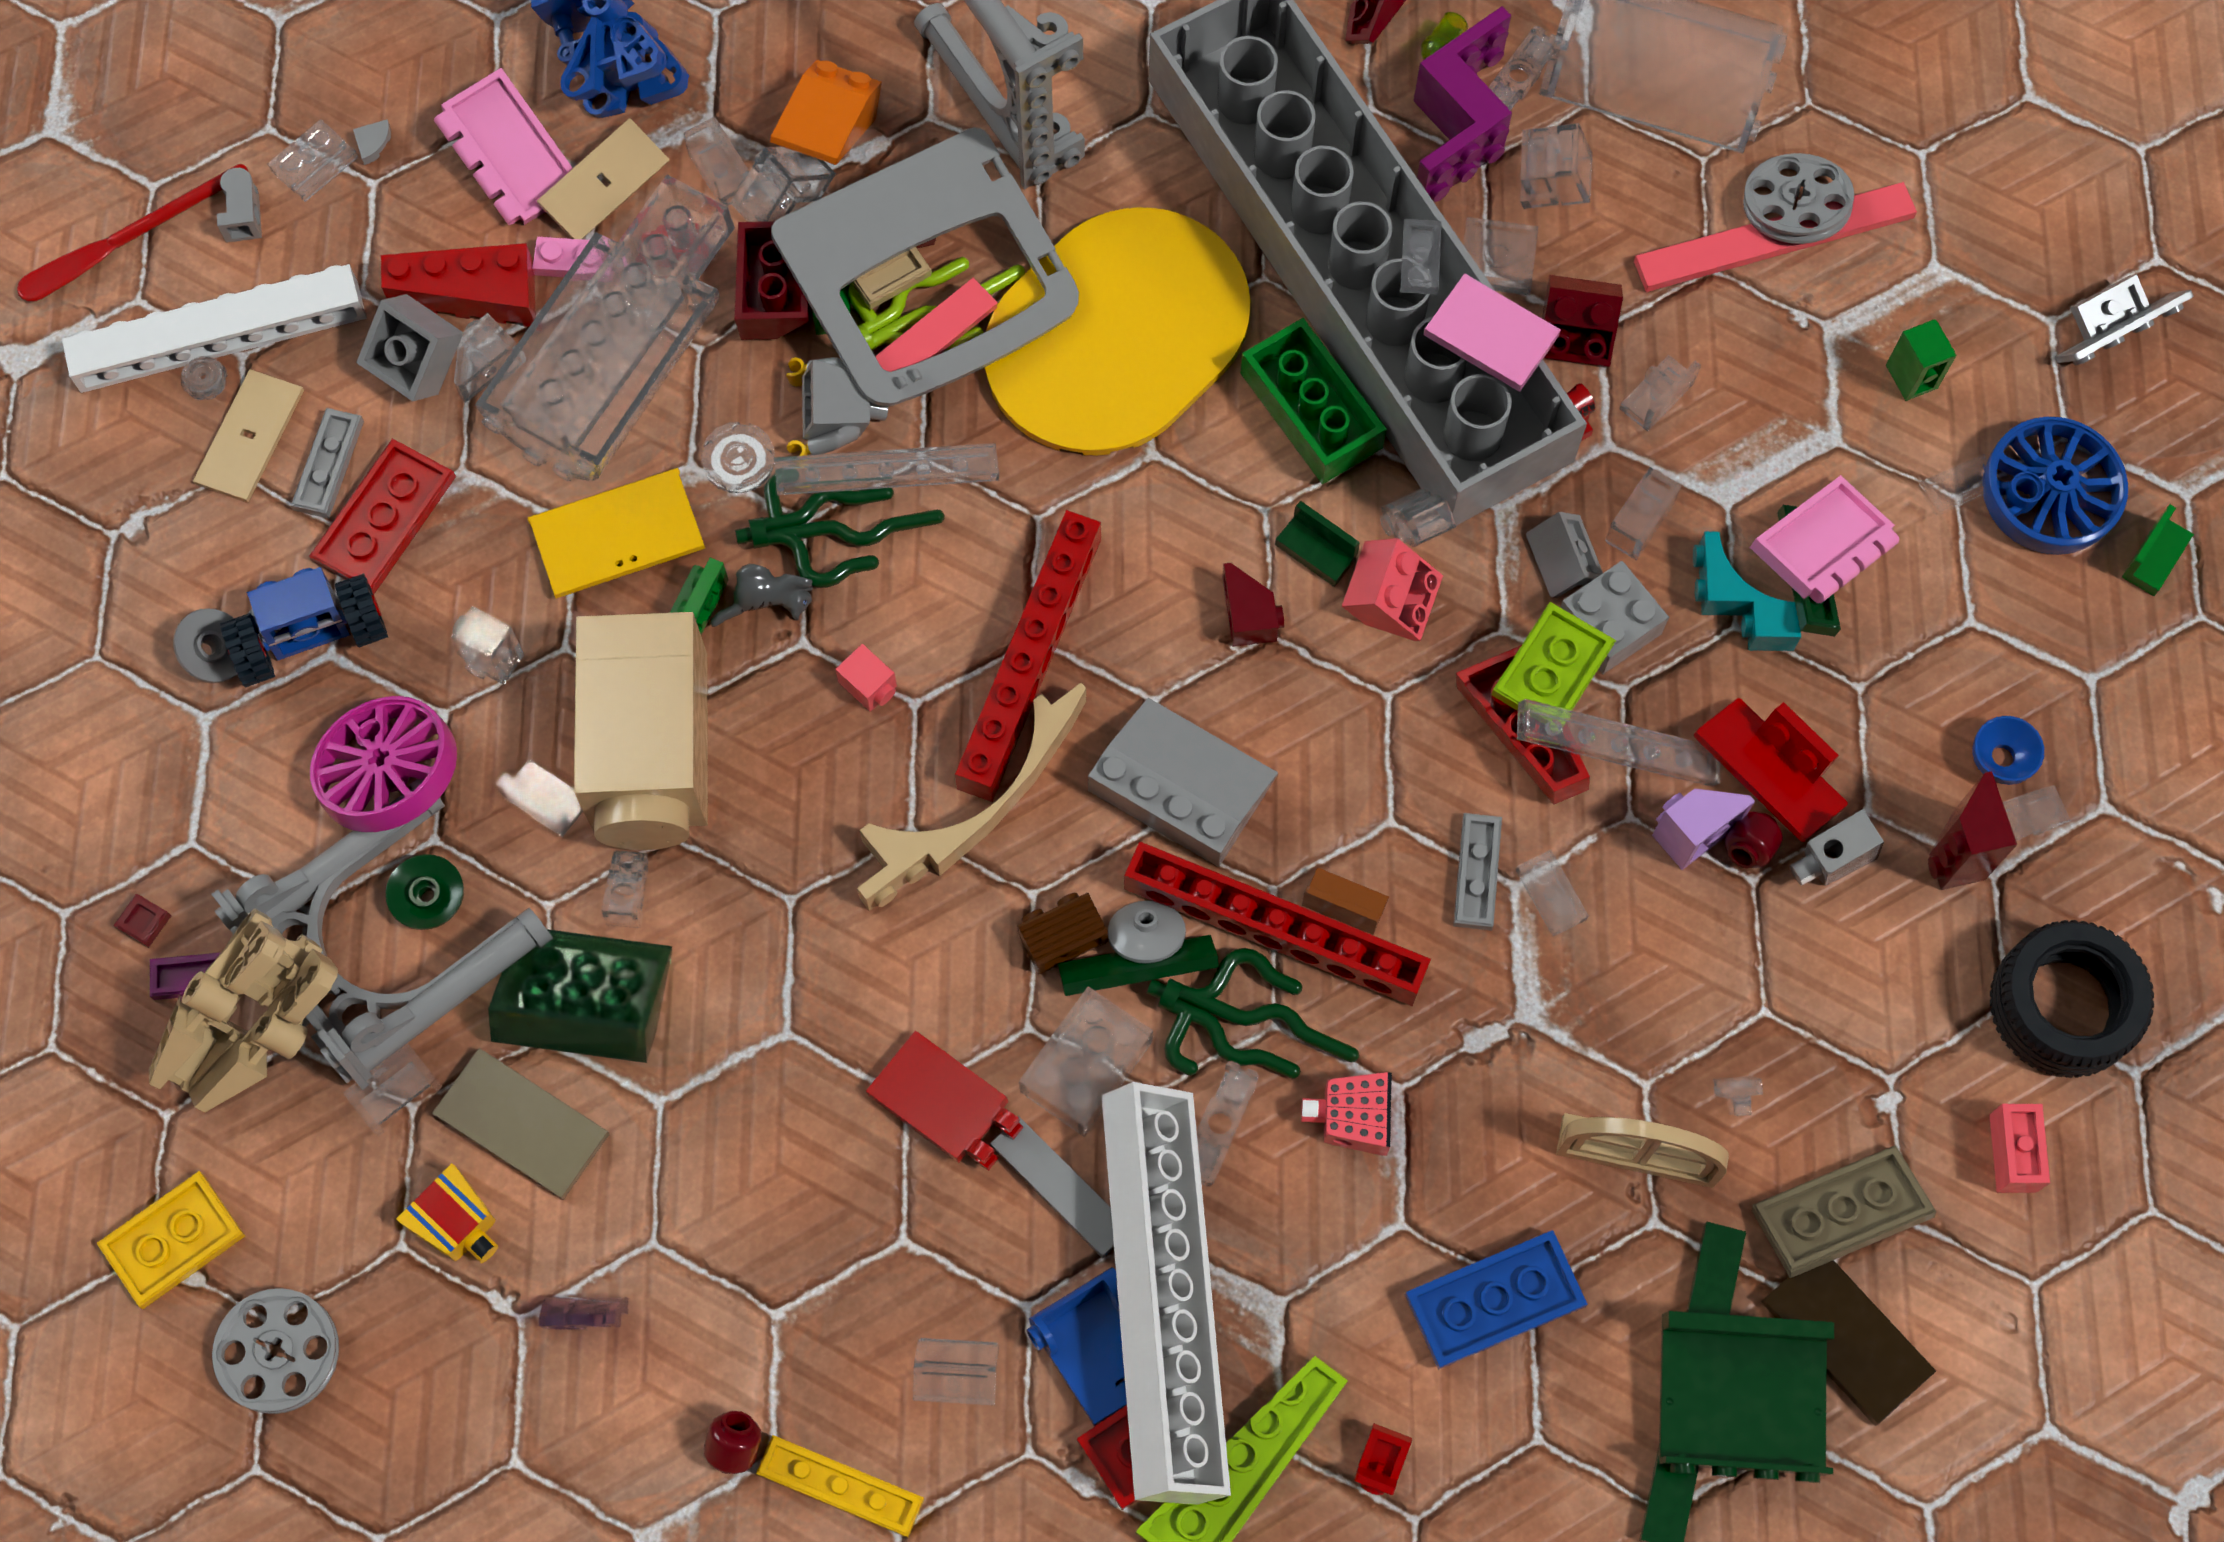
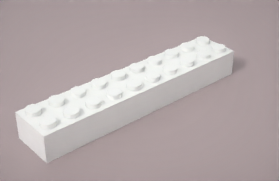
M1132 1082L1103 1094L1102 1107L1134 1497L1138 1501L1198 1505L1230 1496L1231 1491L1194 1098L1191 1092Z

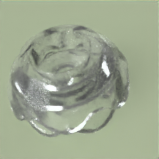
M207 356L196 357L184 366L181 372V385L184 391L197 400L213 399L226 386L227 370L215 358Z

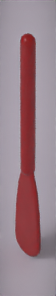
M238 164L232 167L243 168L248 171V168L244 164ZM225 172L117 231L109 238L83 246L28 273L18 283V295L23 300L29 302L45 298L94 267L116 248H120L221 191L220 180Z

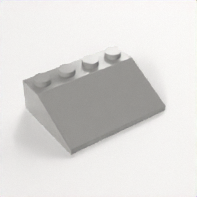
M1147 698L1110 742L1088 775V791L1208 862L1220 867L1276 779L1278 772L1152 699Z

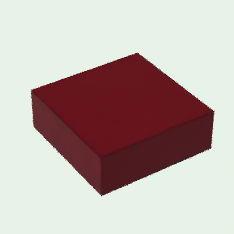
M136 893L113 926L149 948L171 918V915Z

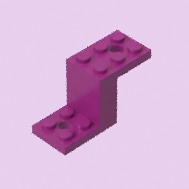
M1503 6L1420 62L1413 101L1449 139L1448 142L1420 160L1417 179L1434 202L1444 198L1450 191V188L1459 181L1464 183L1471 179L1478 168L1485 163L1491 164L1498 160L1505 151L1504 147L1509 133L1512 112L1477 75V72L1486 66L1493 67L1504 56L1511 14Z

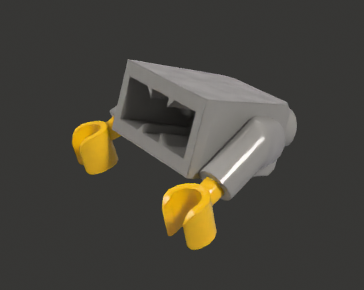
M795 357L788 362L790 370L796 372L786 374L789 383L796 387L802 386L803 439L808 440V444L805 445L798 440L788 443L787 450L789 453L802 451L798 457L789 460L792 466L801 468L809 462L810 454L816 457L857 440L869 425L870 419L886 420L889 406H880L868 401L858 390L840 358L809 360L807 364H804L803 360Z

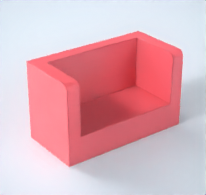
M2001 1104L1989 1114L1997 1193H2036L2050 1184L2043 1105Z

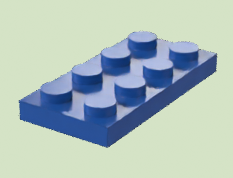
M1553 1230L1405 1293V1297L1438 1370L1585 1308L1588 1305Z

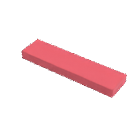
M973 277L875 357L884 370L892 372L941 354L997 308L998 302Z

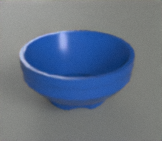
M1999 716L1988 720L1981 726L1972 745V755L1978 769L1983 774L1992 771L1997 783L2007 785L2019 784L2032 777L2042 765L2044 744L2040 734L2030 723L2014 716ZM1996 748L2008 750L2013 757L2012 765L2004 767L1996 764L1992 757L1993 750Z

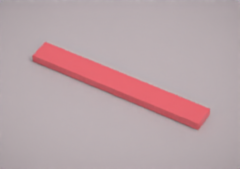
M1904 182L1854 195L1852 213L1846 225L1833 236L1821 241L1805 244L1782 242L1764 235L1752 224L1636 255L1634 264L1645 291L1649 292L1910 220L1915 217L1917 211ZM1835 201L1825 204L1826 207L1833 210L1843 207L1841 203ZM1778 216L1768 220L1777 221L1782 219L1783 217ZM1804 220L1800 222V225L1805 228H1814L1818 226V224L1812 220Z

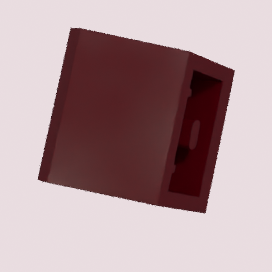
M1549 275L1542 319L1561 329L1559 337L1544 358L1610 367L1623 301L1622 285Z

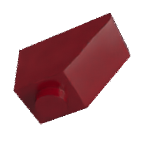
M1224 563L1222 580L1232 647L1277 642L1279 628H1284V613L1282 605H1275L1274 593L1234 564Z

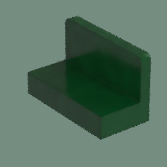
M1299 501L1295 506L1293 519L1275 540V545L1334 587L1357 560L1360 544L1358 540L1302 501Z

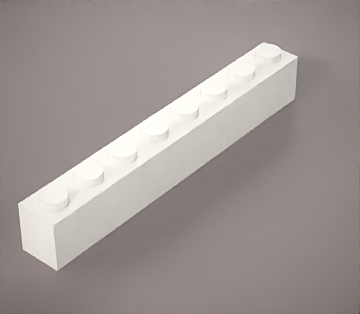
M350 264L344 266L335 265L321 272L309 275H295L286 281L274 284H261L244 292L236 294L226 293L220 295L217 299L201 303H187L181 308L166 312H153L146 317L136 320L114 322L109 327L93 331H79L73 336L62 338L69 377L78 390L83 393L367 319L359 284Z

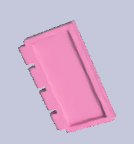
M500 68L441 104L443 112L434 118V122L448 141H452L459 136L462 137L452 147L468 170L482 165V168L478 169L473 174V177L488 198L493 199L502 193L503 196L496 200L493 205L508 225H512L521 220L525 225L545 213L537 203V200L573 168L506 73Z
M1840 475L1757 537L1749 548L1801 597L1805 599L1809 596L1816 603H1822L1879 559L1880 556L1899 543V536L1892 530L1895 525Z

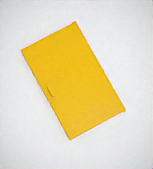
M678 468L528 517V522L531 524L556 599L705 549L679 476L680 470Z

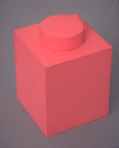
M861 644L835 669L838 683L870 712L878 704L880 706L885 705L896 692L895 673L864 644Z

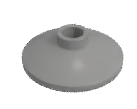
M199 609L188 614L178 624L173 638L174 652L180 665L191 676L204 682L219 683L227 681L238 674L229 656L220 628V623L234 619L229 614L217 609ZM203 643L211 647V655L203 651L201 647Z
M1138 901L1124 906L1113 915L1108 925V939L1114 951L1121 957L1137 963H1155L1171 957L1181 948L1186 935L1185 923L1181 915L1175 909L1154 901Z

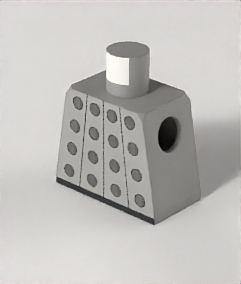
M1864 809L1807 842L1805 849L1806 857L1791 864L1790 869L1801 886L1816 877H1819L1824 885H1828L1877 860L1884 841ZM1825 854H1833L1837 858L1832 859L1827 857Z

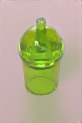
M1445 13L1431 34L1423 40L1421 44L1422 59L1425 60L1467 31L1468 24L1466 20L1457 13Z

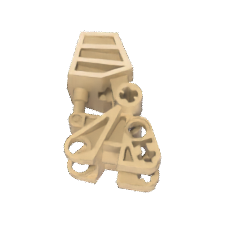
M253 909L236 929L227 946L206 972H198L189 982L183 997L179 995L150 1065L149 1084L161 1089L170 1080L189 1093L195 1108L207 1112L266 1078L267 1051L270 1049L287 1059H291L297 1054L307 1036V1028L302 1025L303 1019L331 990L337 978L338 968L330 958L321 954L322 948L315 941L304 935H300L296 941L284 938L280 931L273 927L270 917L257 909ZM243 994L258 1001L261 1006H268V1010L249 1031L228 1021L237 1009L236 1004Z

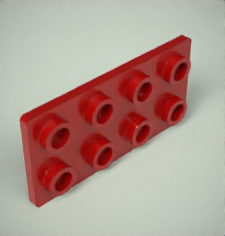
M1737 698L1693 734L1694 738L1801 842L1807 841L1848 805V802L1822 777L1839 755L1784 702L1775 708L1764 721L1742 699Z

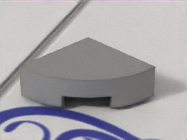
M388 119L353 129L364 165L378 159L379 153L391 139V127Z

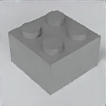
M407 294L383 299L380 301L356 363L411 401L439 394L464 332Z
M1620 561L1564 599L1560 607L1616 640L1613 648L1599 668L1602 674H1605L1660 636L1669 619V616L1623 561Z

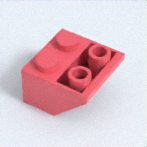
M1398 538L1365 541L1342 607L1365 625L1413 641H1421L1443 575Z

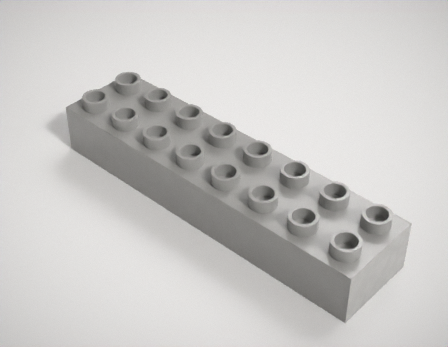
M1216 0L1150 33V84L1338 365L1386 427V437L1447 528L1451 529L1573 463L1587 422L1543 359L1519 392L1423 335L1424 329L1464 273L1492 290L1494 288L1295 1Z

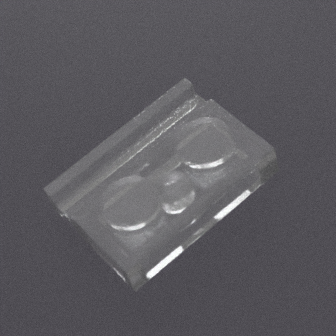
M320 119L268 163L271 172L306 202L355 161L358 155L354 148L348 146L343 138Z

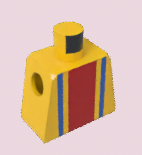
M452 1163L396 1218L408 1231L455 1262L469 1251L480 1263H484L498 1249V1245L486 1234L494 1225L495 1218L466 1177Z

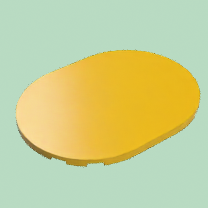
M1142 207L1119 209L1091 218L1071 230L1054 246L1063 265L1067 267L1074 279L1079 292L1078 305L1073 315L1067 321L1038 339L985 367L992 396L1007 419L1025 435L1058 451L1063 449L1080 452L1083 455L1098 456L1108 455L1113 451L1132 446L1136 448L1151 441L1168 429L1226 372L1238 356L1245 341L1250 318V293L1245 273L1233 251L1215 232L1190 217L1164 209ZM1048 255L1039 260L1047 276L1057 272ZM1032 268L1004 294L990 318L986 332L1026 310L1045 296L1044 288Z

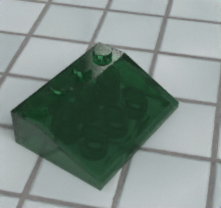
M547 929L553 937L551 941L541 948L536 946L501 973L488 1007L491 1042L647 1063L658 1026L672 956V946Z

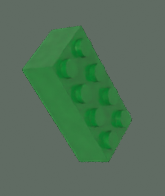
M1304 318L1299 319L1242 353L1241 375L1322 485L1383 449L1386 427Z

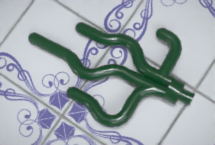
M786 470L772 475L764 486V498L768 517L748 520L749 527L736 529L735 533L738 544L752 542L754 549L773 544L787 546L793 552L800 577L812 580V586L816 588H828L839 584L851 574L876 569L879 565L878 558L874 555L853 558L841 562L829 572L818 573L812 569L808 550L801 539L833 535L854 546H871L879 543L894 532L940 524L943 522L945 515L943 511L936 509L892 517L881 521L866 532L855 531L835 520L807 523L824 503L835 501L846 505L869 504L891 499L894 491L892 487L886 485L857 491L841 487H826L813 493L798 511L783 514L779 489L783 486L797 483L800 478L796 470Z
M1241 948L1228 953L1219 964L1212 981L1203 988H1192L1170 978L1167 985L1152 980L1146 992L1160 999L1158 1007L1177 1015L1166 1039L1164 1047L1165 1057L1173 1068L1189 1076L1197 1073L1198 1065L1195 1061L1184 1057L1180 1053V1046L1191 1022L1206 1029L1218 1055L1229 1063L1239 1066L1261 1065L1292 1079L1300 1075L1301 1070L1297 1064L1261 1049H1235L1228 1042L1224 1029L1218 1019L1211 1014L1243 1026L1257 1025L1269 1019H1278L1285 1022L1292 1033L1307 1044L1348 1062H1355L1359 1058V1051L1356 1048L1308 1027L1299 1014L1288 1006L1273 1003L1245 1011L1216 999L1228 985L1236 966L1243 963L1253 966L1264 981L1292 995H1298L1302 992L1303 986L1300 981L1277 971L1266 956L1253 949Z

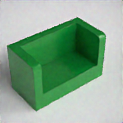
M1934 319L1903 331L1886 363V367L1905 401L1938 389L1957 355L1938 321Z

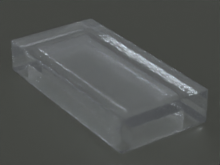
M1985 454L1919 483L1918 488L1935 517L1983 497L1984 485H1982V479L1988 461Z

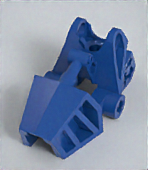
M531 0V8L545 23L554 28L555 35L560 39L561 46L558 48L557 57L567 65L560 81L563 93L572 100L583 99L586 111L594 117L603 118L625 113L630 92L639 89L640 99L652 105L679 96L688 88V72L670 49L658 39L656 29L639 14L628 11L635 4L632 0ZM584 31L580 39L574 40L573 33ZM645 54H650L651 62H646ZM665 67L674 74L675 81L672 84L669 83V79L662 72ZM577 75H583L585 78L583 85L577 91L571 92L569 88L571 80ZM606 93V104L600 109H593V100L599 94Z

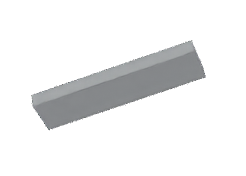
M1018 1116L1020 1119L1019 1123L1023 1126V1129L1015 1139H1011L1002 1132L990 1143L991 1147L1104 1258L1114 1248L1111 1207Z

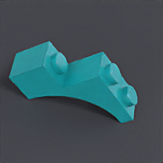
M1705 531L1699 545H1694L1693 566L1699 567L1700 579L1695 581L1694 595L1695 601L1701 602V615L1742 616V637H1748V650L1794 651L1801 639L1795 602L1770 597L1750 586L1736 573L1729 563L1722 547L1720 532Z

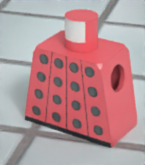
M1385 1072L1327 1080L1325 1099L1302 1098L1301 1122L1324 1123V1142L1327 1144L1387 1156L1391 1139L1392 1073Z

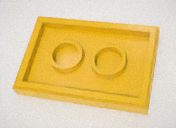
M198 1171L97 1242V1245L138 1307L144 1309L246 1235L205 1175Z

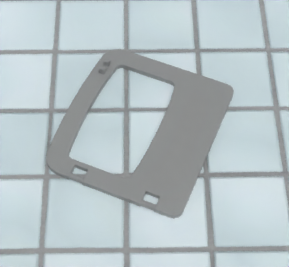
M981 128L967 129L777 219L771 228V237L858 390L868 401L876 405L894 406L970 375L1019 350L1067 321L1073 315L1078 305L1079 292L1074 279L1067 267L1063 265L1055 251L1054 245L1020 187L1000 158V153L990 136ZM990 162L994 163L1001 175V178L995 181H991L983 167ZM992 216L1002 218L1044 288L1045 296L1002 324L948 351L892 372L884 370L840 296L841 289L881 264L940 235ZM1047 255L1057 271L1047 276L1038 261Z

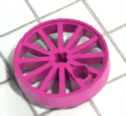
M389 696L365 702L341 716L320 739L310 765V781L313 791L328 815L345 828L359 832H380L397 828L427 811L446 790L454 774L457 762L455 738L443 719L422 701L404 696ZM398 718L392 729H390V719ZM417 720H424L412 729ZM438 734L437 740L424 743L433 735ZM353 738H356L357 743L362 749L346 745ZM337 758H338V759H342V760L349 761V762H345V763L333 765L334 762H335V760H336ZM436 758L432 767L417 763ZM410 777L424 780L412 792L406 786ZM341 781L328 791V788L331 783ZM399 790L404 798L389 806V792ZM374 795V810L364 811ZM351 797L345 808L339 807L342 802Z

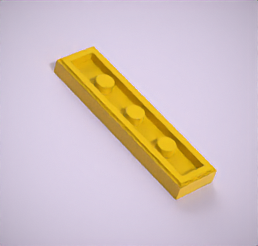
M774 1435L770 1439L756 1472L760 1477L906 1538H909L924 1502V1497Z

